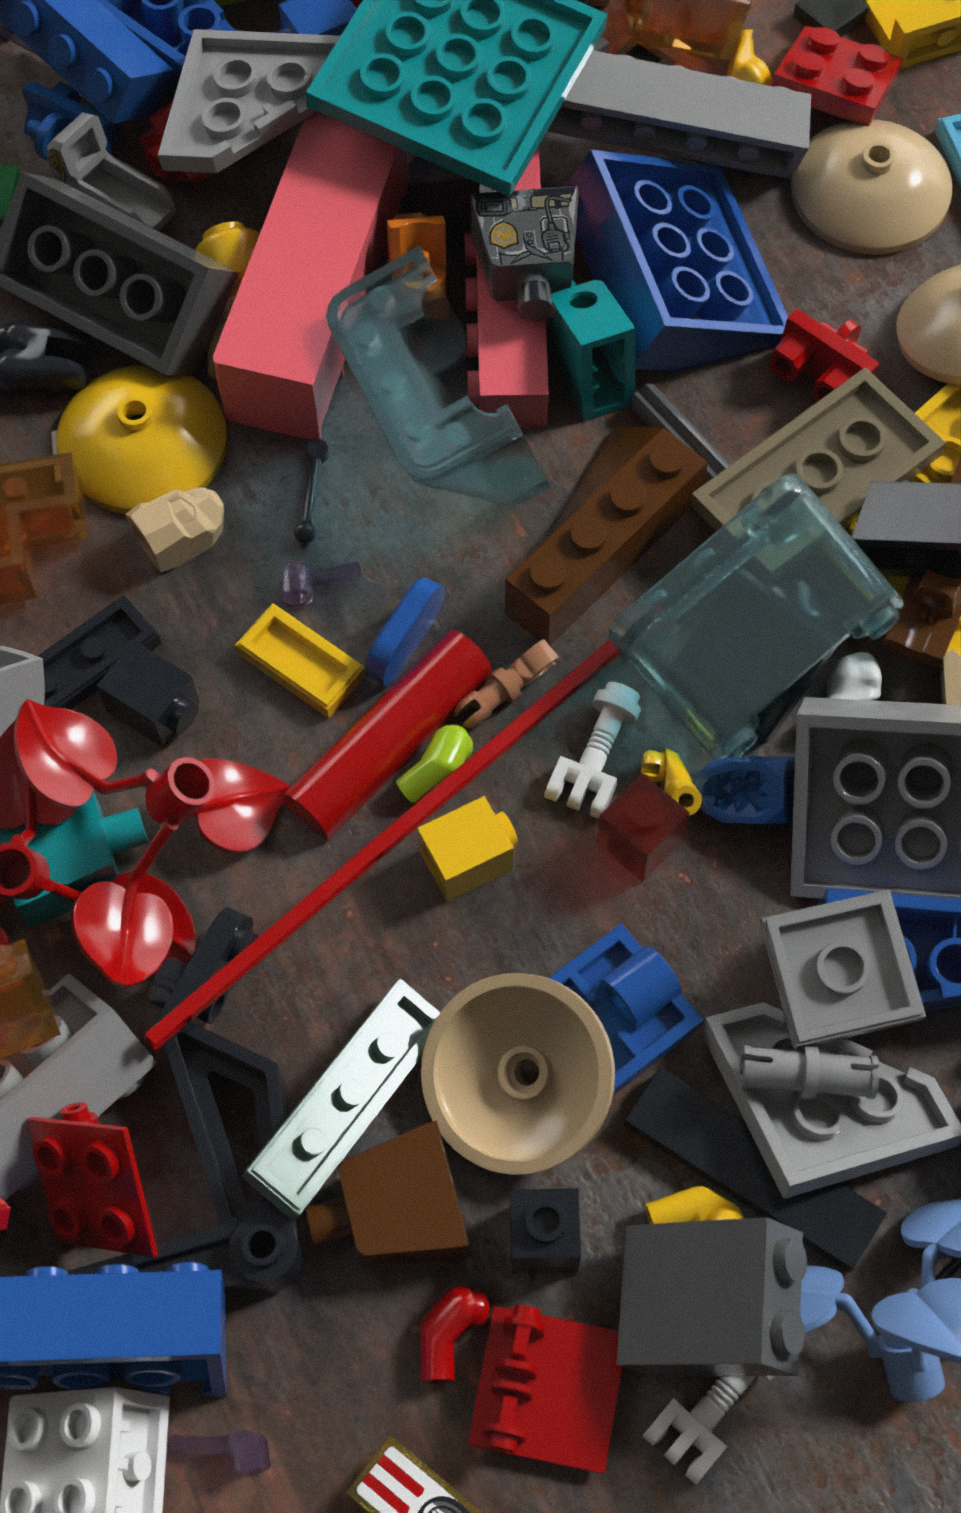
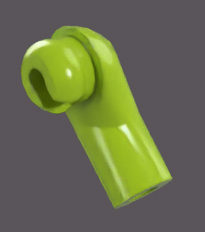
M446 725L436 730L421 760L396 779V783L404 796L415 804L459 768L472 754V738L463 727L458 725Z

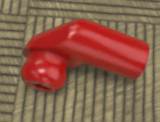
M465 1285L450 1288L422 1318L420 1325L422 1383L442 1384L455 1381L454 1341L468 1327L483 1325L489 1316V1301L481 1290H471Z

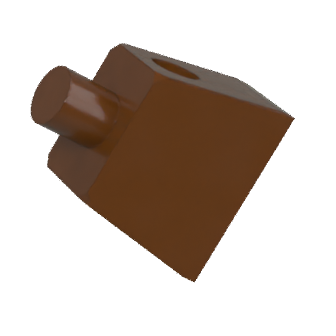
M437 1120L421 1125L340 1162L337 1169L344 1197L305 1208L314 1247L354 1237L362 1268L454 1261L470 1257L469 1242Z

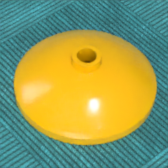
M146 364L132 365L112 370L95 378L71 399L58 425L56 437L57 454L66 478L81 496L103 509L126 514L138 503L150 502L174 489L185 492L197 487L206 488L223 463L227 449V427L219 402L213 393L193 376L165 375ZM136 415H144L138 420L129 419Z

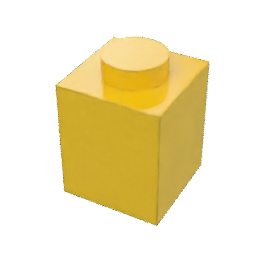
M485 796L417 828L419 852L447 902L513 870L514 846L519 844L516 832L503 811L497 814L493 812Z

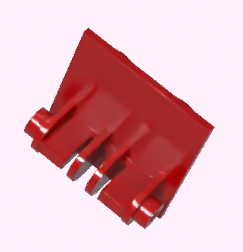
M85 1102L72 1103L63 1107L60 1110L61 1120L39 1117L26 1119L33 1145V1157L39 1168L49 1208V1220L55 1231L57 1242L153 1258L157 1256L158 1250L128 1127L98 1124L97 1114L89 1112Z
M515 1304L514 1309L494 1306L467 1446L605 1474L622 1367L616 1365L619 1331L541 1315V1309L533 1306Z

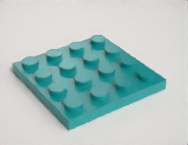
M363 0L306 91V106L510 197L604 32L608 14L577 0Z

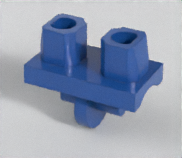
M34 81L23 87V97L26 99L28 106L24 133L35 138L34 148L38 157L48 161L47 145L81 113H88L99 117L107 140L105 149L112 156V143L121 135V122L113 124L96 108L92 110L82 105L81 97L77 91L61 81L51 89Z

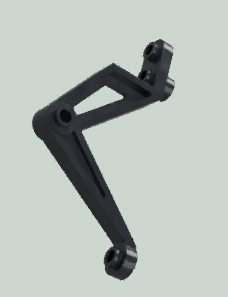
M230 907L224 908L212 922L189 964L175 957H170L163 963L152 982L149 992V1003L162 1009L157 1023L258 938V934L252 932L254 926L252 917ZM227 990L195 1019L187 1023L164 1043L218 1215L219 1225L212 1229L157 1244L158 1255L154 1258L127 1253L67 1271L68 1275L96 1274L97 1269L100 1267L115 1264L133 1266L139 1272H167V1268L173 1264L195 1262L208 1266L209 1270L222 1271L225 1295L276 1292L288 1287L298 1277L304 1259L299 1216L292 1221L265 1197L255 1202L247 1201L210 1084V1077L217 1075L254 1094L259 1152L289 1116L286 1082L278 1063L203 1028L205 1022L212 1024L220 1015L227 999ZM275 1248L268 1257L259 1258L264 1250Z

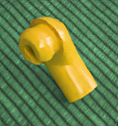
M664 748L663 752L648 750L642 755L641 778L646 783L661 782L665 798L679 815L688 816L696 813L701 806L702 796L694 785L679 754Z
M695 1186L644 1204L649 1224L744 1219L741 1209L733 1202L704 1186Z

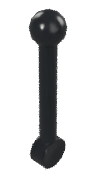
M313 439L306 445V456L310 461L302 518L301 522L294 529L295 538L303 544L312 542L317 534L312 522L321 463L325 462L329 456L328 445L321 439Z

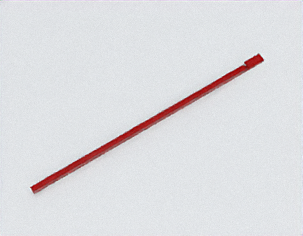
M654 602L147 1031L144 1034L145 1041L156 1051L187 1023L195 1019L256 964L379 859L388 854L407 835L572 694L595 677L599 671L622 653L620 649L628 643L635 650L668 621L661 615L663 611Z

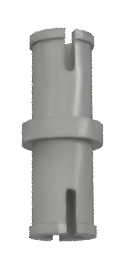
M743 1045L739 1063V1073H743V1076L740 1075L739 1086L741 1089H748L750 1087L798 1091L801 1099L814 1100L817 1093L875 1099L879 1086V1071H874V1069H878L879 1060L877 1056L872 1055L864 1057L819 1053L818 1047L812 1045L804 1046L801 1048V1051L755 1048L750 1045Z

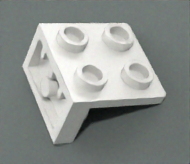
M118 1387L12 1396L8 1411L0 1513H162L170 1396Z

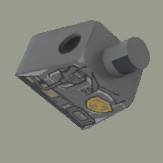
M578 186L513 190L510 197L499 192L470 193L471 236L490 296L497 301L517 300L518 313L524 319L539 320L547 317L553 309L551 294L572 287L579 196Z

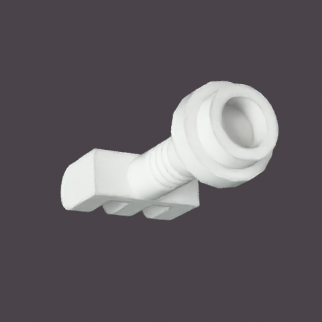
M607 682L605 689L596 692L592 704L601 713L587 748H585L579 763L560 756L547 785L544 798L556 802L562 794L565 782L568 781L573 783L574 787L569 796L567 807L579 811L588 790L593 791L597 795L592 801L589 815L602 820L617 786V778L603 773L602 769L622 723H635L641 712V708L638 705L640 699L638 692L618 682Z
M720 1376V1379L715 1381L716 1385L711 1386V1390H708L706 1393L707 1396H703L690 1413L673 1398L642 1437L653 1446L662 1440L670 1425L679 1431L681 1435L665 1453L664 1457L675 1465L693 1444L703 1454L691 1463L685 1476L697 1485L727 1448L711 1431L724 1417L725 1412L729 1411V1406H732L734 1401L738 1400V1395H741L756 1376ZM775 1376L762 1377L771 1382Z

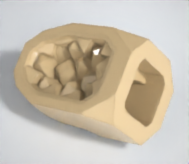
M197 487L184 492L174 489L150 502L138 503L125 516L129 529L139 547L153 566L161 573L183 565L215 544L223 532L224 503L214 490Z

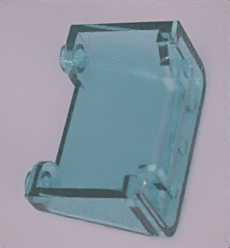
M420 246L347 286L332 298L326 313L328 326L397 459L413 482L425 487L503 505H517L526 502L551 488L507 404L497 409V413H486L477 409L468 396L452 403L439 378L457 368L467 356V335Z
M791 473L779 478L629 606L610 627L608 638L715 761L726 757L741 756L748 751L758 739V735L754 731L759 724L757 716L759 712L850 635L857 640L867 635L872 640L883 636L898 622L901 616L898 611L905 605L898 592L816 494L797 474Z

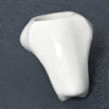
M858 652L840 658L827 677L826 698L877 700L881 696L882 674L878 661L874 656L866 652Z

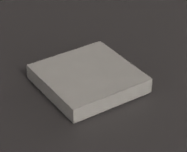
M890 889L761 919L760 927L793 1050L922 1021L926 1017Z

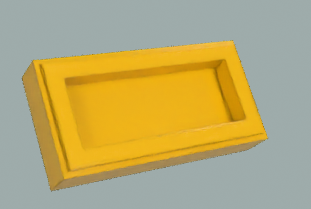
M274 603L270 605L235 644L237 655L328 719L366 677L362 664Z

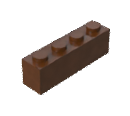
M616 426L548 538L505 578V613L539 641L545 639L551 646L692 508L690 506L692 493L704 485L708 461L664 428Z

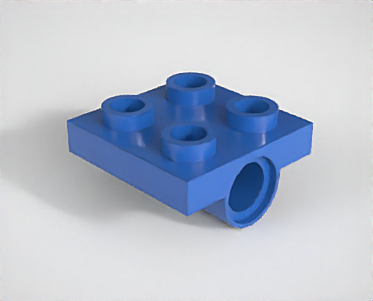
M622 923L549 977V979L555 980L577 993L588 1003L603 1024L612 1047L615 1064L613 1096L699 1030L704 1021L682 995L680 982L666 960L652 947L646 945L642 948Z

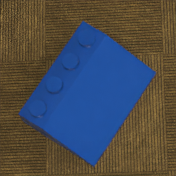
M591 149L565 187L578 186L576 238L594 280L603 281L635 327V369L678 371L778 346L788 315L721 166Z

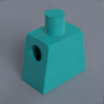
M592 280L580 285L572 281V287L551 294L553 309L548 315L549 339L552 356L582 420L585 421L632 406L630 399L635 393V327L603 281ZM592 353L598 357L599 363L597 366L592 358Z
M93 791L88 801L83 806L77 808L75 813L63 823L54 826L37 823V834L28 844V848L44 856L50 869L49 879L83 892L94 883L102 881L111 882L115 876L119 875L113 853L148 844V839L138 808L104 817ZM25 825L13 830L0 829V845L11 843L12 837L16 834H21L25 829ZM45 890L37 897L29 900L14 899L15 907L28 928L38 926L72 910L75 903Z

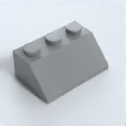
M67 974L0 1033V1197L4 1201L15 1191L25 1189L33 1184L40 1176L39 1168L33 1157V1145L26 1119L39 1117L61 1120L60 1110L69 1104L77 1102L87 1103L89 1112H94L99 1117L117 1099L125 1098L136 1091L142 1084L145 1074L157 1064L156 1060L113 1008L70 974Z

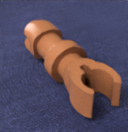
M545 639L539 641L521 655L510 668L505 670L500 667L490 675L491 682L478 692L474 690L464 697L454 709L455 717L473 707L477 712L470 716L463 726L472 728L479 725L491 716V711L505 700L512 703L522 696L520 689L536 681L556 665L554 661L559 656Z

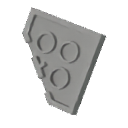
M194 29L158 152L162 169L165 171L218 173L318 112L306 106V91L340 36Z
M762 1002L709 1016L704 1020L700 1032L783 1199L958 1147L961 1143V1124L936 1079L911 1067H909L907 1073H904L879 1062L878 1069H874V1071H879V1086L875 1099L817 1093L813 1100L801 1099L798 1091L750 1087L748 1089H741L739 1077L740 1075L743 1076V1073H739V1063L743 1045H750L755 1048L801 1051V1048L793 1050L784 1012ZM846 1038L813 1045L818 1047L819 1053L869 1057L873 1050Z

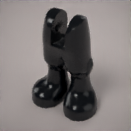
M12 322L1 325L0 392L72 393L83 390L87 383V372L81 365L87 364L92 359L94 353L92 338L75 330L52 325Z

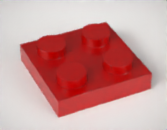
M805 26L774 73L771 86H781L792 91L811 94L812 108L864 126H870L898 77L903 58L889 54L885 48L879 45H862L842 38L838 33L828 28Z

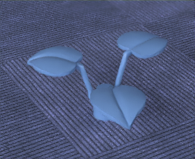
M961 1198L943 1199L920 1206L912 1211L901 1224V1235L905 1244L915 1248H926L922 1254V1286L920 1290L911 1288L907 1293L886 1297L874 1306L871 1314L874 1328L881 1335H876L853 1298L848 1294L840 1293L845 1283L839 1271L827 1267L807 1265L805 1276L801 1280L800 1317L803 1321L805 1333L830 1321L836 1314L837 1309L844 1311L866 1341L869 1357L882 1358L891 1395L900 1401L919 1402L928 1400L938 1395L944 1389L945 1379L940 1358L961 1364V1279L947 1278L935 1280V1264L942 1253L961 1258Z

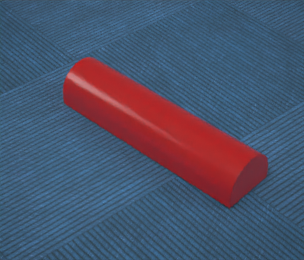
M449 630L282 795L283 803L326 841H329L433 736L435 731L440 729L454 715L456 705L472 691H478L490 679L492 668L485 654L468 637L458 631Z

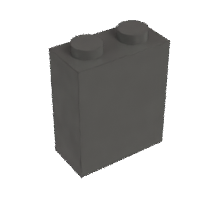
M767 1217L626 1225L616 1365L654 1377L798 1376L799 1353L803 1348L805 1339L804 1325L800 1317L801 1280L804 1278L807 1269V1256L803 1246V1232Z

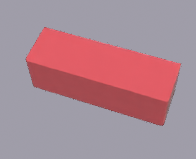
M316 112L303 120L213 354V363L226 420L308 440L322 439L321 427L339 377H344V362L360 316L366 315V300L382 254L387 255L388 252L387 220H393V217L397 215L403 196H408L409 193L407 151L320 112Z

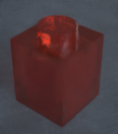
M641 773L600 815L596 843L643 882L683 841L690 812L646 775Z

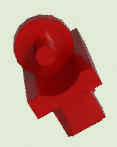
M797 308L787 317L781 341L774 350L769 368L772 373L786 382L794 381L802 372H805L816 380L812 395L815 401L818 402L865 367L874 375L880 363L869 356L870 352L856 343L862 327L853 320H848L836 330L826 322L820 324Z

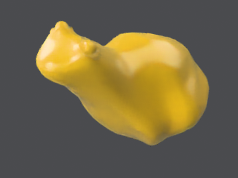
M736 30L733 35L734 47L732 58L729 62L726 76L771 86L773 77L770 70L754 54L753 30Z

